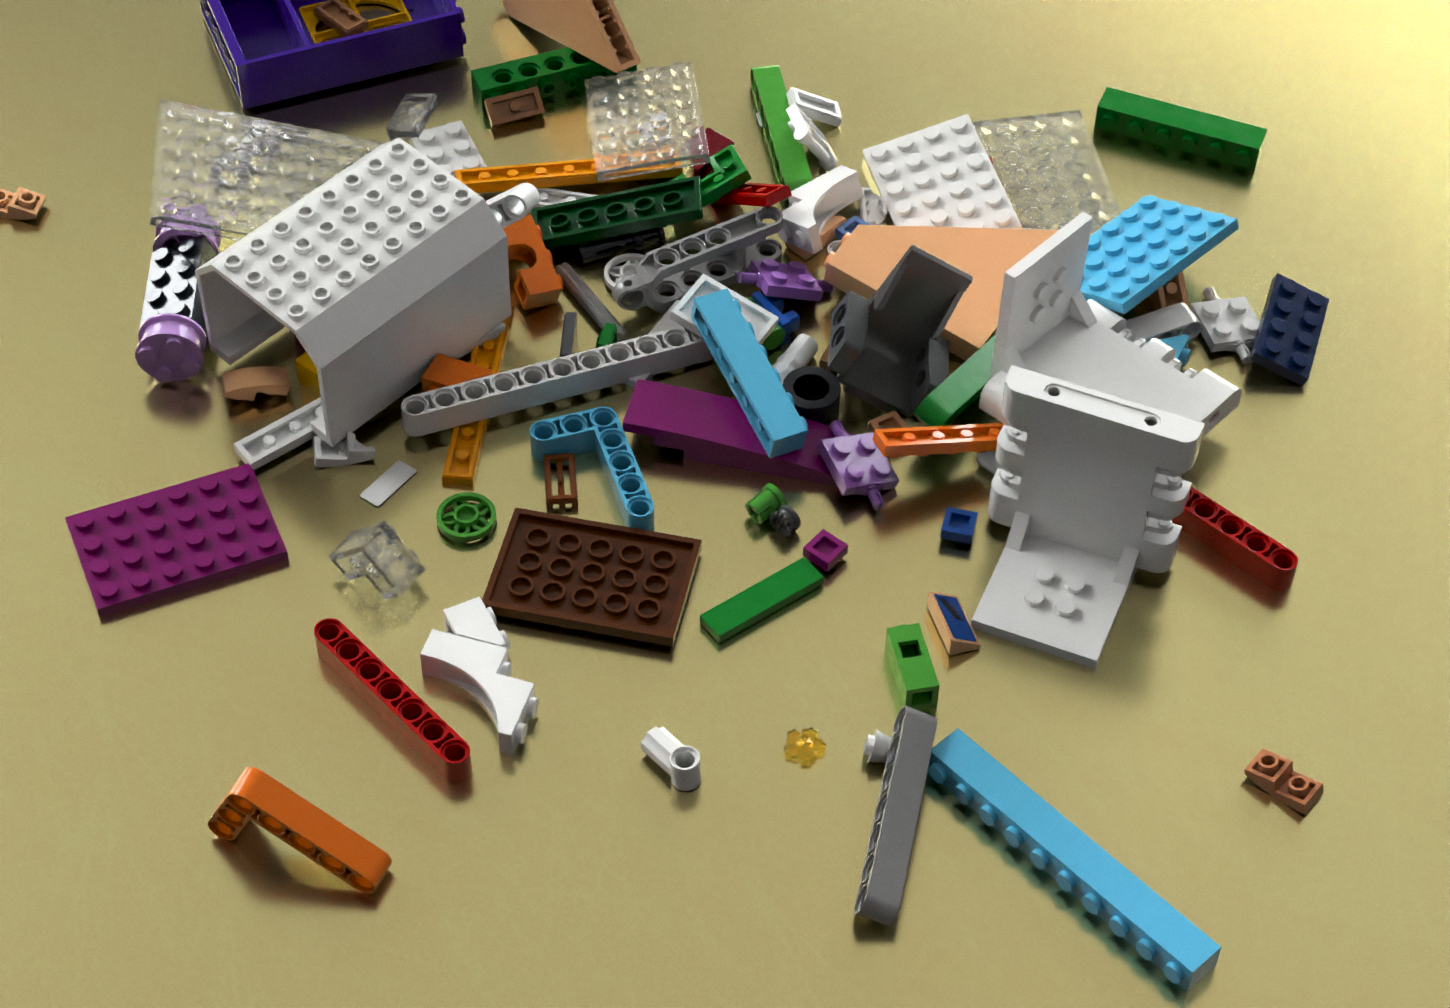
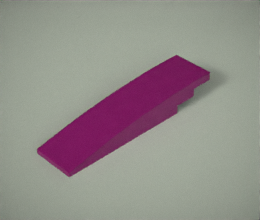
M642 379L637 380L623 420V430L625 432L653 436V445L683 450V459L837 486L817 449L821 439L835 438L828 425L805 418L808 425V434L806 435L803 448L769 459L736 399Z

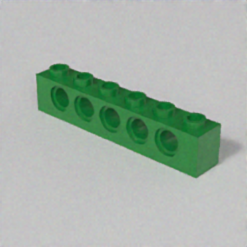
M565 47L471 70L472 92L484 112L486 111L484 100L487 98L538 86L540 96L545 97L637 74V65L615 73L580 53Z

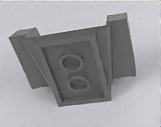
M911 245L870 300L849 290L832 312L828 368L838 372L836 380L844 384L843 391L887 413L895 410L908 417L913 416L920 403L948 378L949 341L940 337L963 293L972 283L973 276Z

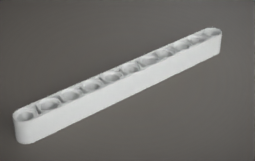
M683 326L411 395L406 397L401 403L402 426L404 432L410 436H423L629 382V378L651 373L652 376L713 359V356L703 338Z

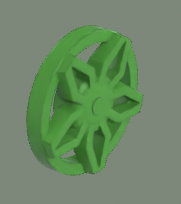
M473 492L454 494L445 499L438 507L436 514L437 525L442 534L454 540L455 543L463 544V542L476 541L492 533L496 524V509L494 504L481 494ZM467 501L479 502V504L471 505ZM453 505L454 512L444 514L445 510ZM491 513V518L488 522L485 517ZM461 529H466L464 533H459Z

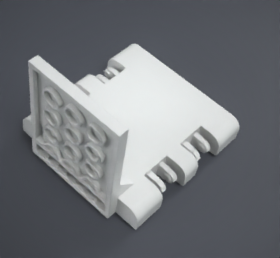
M1085 212L1080 213L1005 272L990 378L981 392L979 402L980 409L1003 424L1010 426L1008 420L1003 417L1001 408L1005 378L1011 365L1205 423L1202 438L1239 406L1242 395L1240 388L1207 368L1199 373L1193 368H1188L1184 373L1180 372L1182 362L1175 358L1176 350L1157 338H1153L1149 342L1143 338H1139L1134 343L1131 342L1133 332L1126 328V319L1093 299L1086 301L1081 292V284L1093 217Z
M1011 365L1005 378L1001 413L1008 420L1010 426L1003 424L997 438L995 458L1003 470L997 468L992 479L988 505V515L991 520L1011 527L1005 548L972 617L971 626L975 630L1096 669L1137 568L1153 573H1163L1170 569L1174 561L1182 526L1172 523L1171 520L1183 512L1192 482L1182 480L1180 476L1192 469L1195 463L1205 423Z

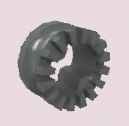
M788 505L780 506L778 511L771 513L769 518L771 520L770 523L774 524L772 526L773 529L777 528L776 532H779V535H783V537H789L793 531L801 526L798 514Z

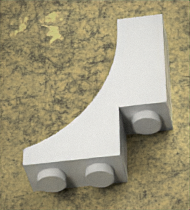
M840 165L791 191L792 195L788 197L789 206L782 211L783 227L777 233L782 241L812 254L823 250L820 233L825 224L837 212L864 197L858 171Z
M432 629L420 653L422 674L454 684L475 697L486 708L496 725L500 753L513 756L518 743L523 744L526 738L529 717L534 718L538 710L539 698L535 697L534 683L510 677L512 663L508 660V648Z

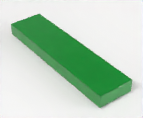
M802 557L701 614L700 623L718 643H721L821 586L824 582V576L805 557Z

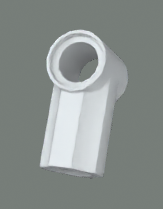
M655 726L649 730L641 741V750L671 776V783L675 788L682 791H690L697 788L702 780L700 753L692 746L683 745L664 727L658 728Z

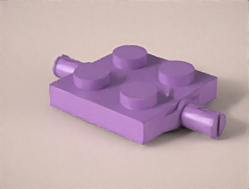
M764 258L762 261L751 260L749 272L738 271L736 278L739 284H753L759 287L766 296L820 302L823 292L831 293L833 291V285L824 280H817V278L810 274L804 264L795 261L785 264L768 258Z
M837 420L833 421L829 427L835 438L821 439L817 449L842 496L853 494L865 495L869 498L875 511L883 509L886 506V502L883 500L880 491L895 488L900 480L887 457L882 455L873 442L874 433L850 435L846 432L841 420H838V422Z

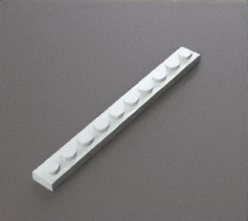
M501 322L454 358L459 359L472 352L474 347L478 345L480 347L483 346V342L499 337L500 333L506 331V325ZM321 397L234 443L235 453L245 464L248 463L254 471L311 440L317 435L311 429L310 422L323 413Z

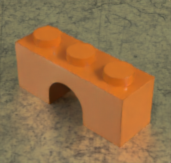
M527 215L523 219L503 228L507 235L508 260L518 259L529 266L528 269L519 270L514 283V288L523 310L556 304L563 290L562 278L559 274H556L553 267L552 254L550 250L545 248L542 241L541 228L535 224L532 215Z

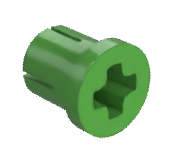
M768 483L762 488L760 494L745 504V508L749 512V516L756 523L762 524L770 518L771 513L778 511L780 506L788 504L782 492L772 483Z

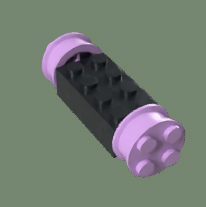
M181 209L169 212L158 221L156 226V239L153 244L138 333L139 343L136 347L135 358L143 371L163 383L182 381L195 376L203 366V351L206 343L209 342L195 270L219 254L218 247L221 242V231L212 218L198 209Z

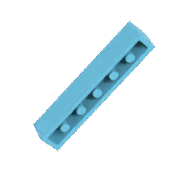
M728 288L694 298L691 318L769 459L803 448L806 435L808 434L807 422L803 416H799L795 409L792 395L789 392L786 393L782 386L780 374L769 363L766 349L763 345H759L756 340L751 323L746 322L738 300L733 299Z

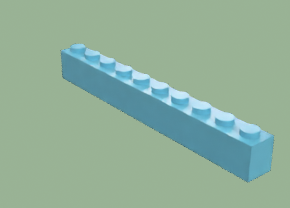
M959 728L932 748L928 772L934 781L942 783L954 793V796L960 803L968 805L986 825L993 826L999 831L1012 847L1019 848L1038 869L1044 870L1052 876L1061 889L1072 893L1082 902L1087 911L1105 921L1114 934L1125 938L1144 959L1152 961L1158 966L1172 983L1179 984L1188 992L1216 967L1221 950L1220 945Z

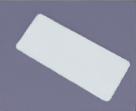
M398 460L360 494V497L375 506H380L412 477L417 470Z

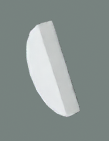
M862 187L864 197L858 199L860 219L870 225H883L888 215L885 198L872 193L871 188Z

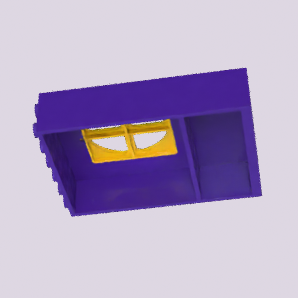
M199 0L202 15L243 109L464 56L463 45L466 44V36L461 23L465 22L462 8L456 6V0H339L359 15L360 13L356 7L359 4H380L399 11L396 14L367 20L369 29L346 37L341 36L334 28L316 32V28L321 20L314 16L313 8L327 0Z

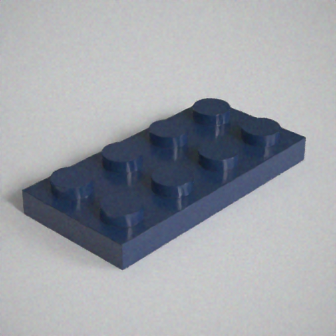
M1277 273L1270 285L1249 359L1303 386L1309 379L1329 298Z

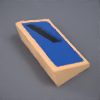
M929 592L927 608L949 656L979 649L981 645L958 596Z

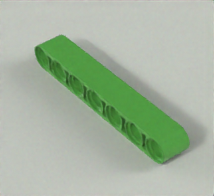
M779 65L752 67L750 70L751 86L778 182L780 185L789 186L790 191H793L813 179L803 145L794 138V132L788 125L791 119L786 109L790 106Z

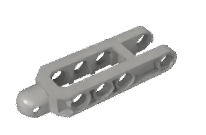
M773 206L760 207L647 252L634 268V274L616 283L612 292L614 300L625 310L634 311L647 305L657 312L664 313L669 310L677 299L681 300L689 291L691 286H687L685 283L697 281L703 273L728 287L737 283L738 271L749 272L751 260L762 261V259L768 258L780 263L782 257L781 244L777 240L766 237L782 229V211ZM773 219L776 222L772 224L763 223L762 220ZM713 239H721L720 244H714L711 241ZM689 249H696L700 252L697 254H688L685 251ZM772 251L775 254L771 256H764L761 254V252ZM664 259L673 260L674 263L664 265L661 264L660 261ZM713 271H722L725 274L722 276H713L710 273ZM664 291L673 292L674 295L670 297L661 296L660 293ZM630 301L632 304L627 305L625 302Z

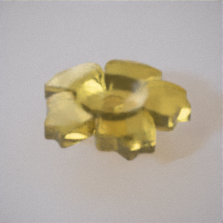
M813 727L803 729L802 734L796 729H792V731L787 733L786 742L788 745L784 746V751L787 756L793 759H798L800 756L802 763H811L812 760L816 759V755L824 753L826 744L823 743L821 738H817L818 730H815Z

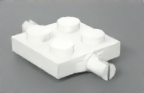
M1214 287L1205 288L1202 294L1207 301L1191 303L1190 310L1202 323L1201 334L1211 352H1236L1244 365H1246V362L1250 364L1253 361L1249 359L1251 355L1249 348L1253 347L1260 323L1245 296L1221 299L1216 294Z

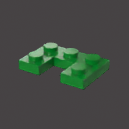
M733 144L708 158L715 172L701 179L703 207L717 202L723 195L733 189L742 187L745 182L752 179ZM682 173L681 175L677 176L671 181L684 179L686 177L684 173Z

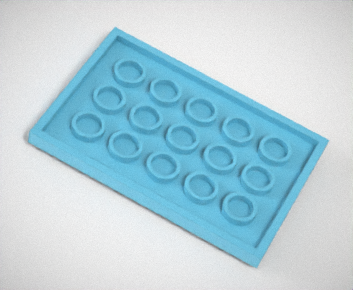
M1146 195L1090 236L1081 292L1086 301L1093 299L1109 310L1125 314L1238 230V220L1222 213H1214L1202 210L1199 207H1191L1179 204L1176 201H1168L1156 198L1153 195Z

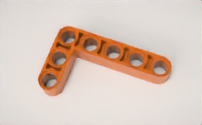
M248 767L243 771L207 824L216 836L232 841L248 821L252 820L355 889L367 894L375 892L392 863L390 856L382 849L265 772L254 767Z

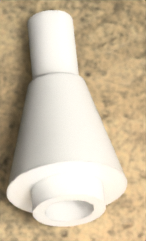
M877 729L874 736L868 734L863 754L868 755V762L886 763L891 737Z

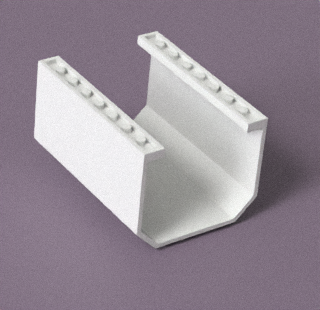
M400 137L381 144L195 270L210 350L229 365L236 362L284 327H287L296 335L316 366L323 413L310 422V426L313 432L331 447L343 440L349 431H355L420 383L422 375L438 353L454 358L511 316L507 235L483 197Z

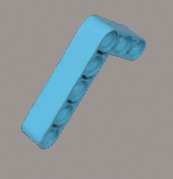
M605 406L540 420L531 425L530 445L531 455L534 459L544 462L543 455L569 453L578 455L595 451L625 527L648 531L654 530V502L615 410Z

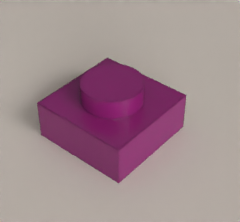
M824 529L803 547V556L827 572L848 553V544Z

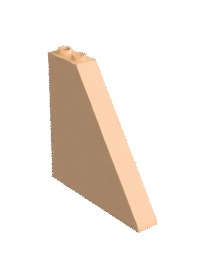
M502 0L510 17L615 73L641 63L613 0Z
M858 224L851 234L847 232L843 236L839 249L836 252H830L823 265L826 268L824 281L845 293L850 290L870 300L911 245L973 276L972 283L963 293L940 337L949 341V352L966 361L996 334L1005 272L1059 230Z

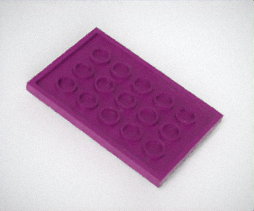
M248 463L65 517L99 617L289 559L287 549L253 468Z

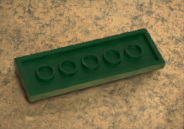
M694 176L533 208L531 215L535 224L541 228L542 241L546 249L551 250L555 247L570 244L578 245L586 241L607 239L611 236L627 233L634 234L642 230L664 228L672 224L690 223L703 219L702 183L700 176Z

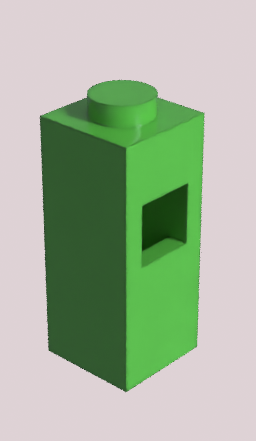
M902 624L887 628L885 651L903 706L906 705L913 709L937 706L940 685L920 624Z

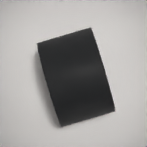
M807 366L795 369L785 377L782 386L786 393L789 392L792 395L795 409L800 417L803 416L806 419L828 426L833 421L838 420L841 386L833 373L820 367ZM815 395L822 397V399L808 401L799 396Z

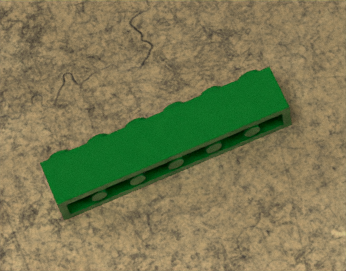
M1106 87L1097 106L1094 128L1254 171L1263 152L1268 130L1111 87Z

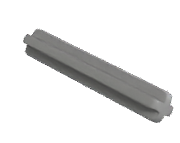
M566 262L557 265L555 268L556 274L561 276L565 287L598 326L603 330L605 323L616 324L617 342L623 341L626 338V330L575 270Z

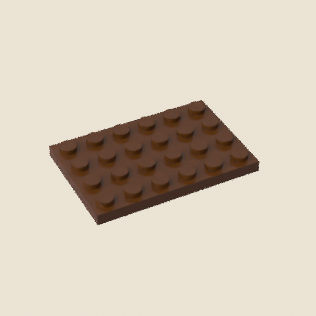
M515 507L482 602L486 608L491 607L494 614L673 647L702 549V540Z

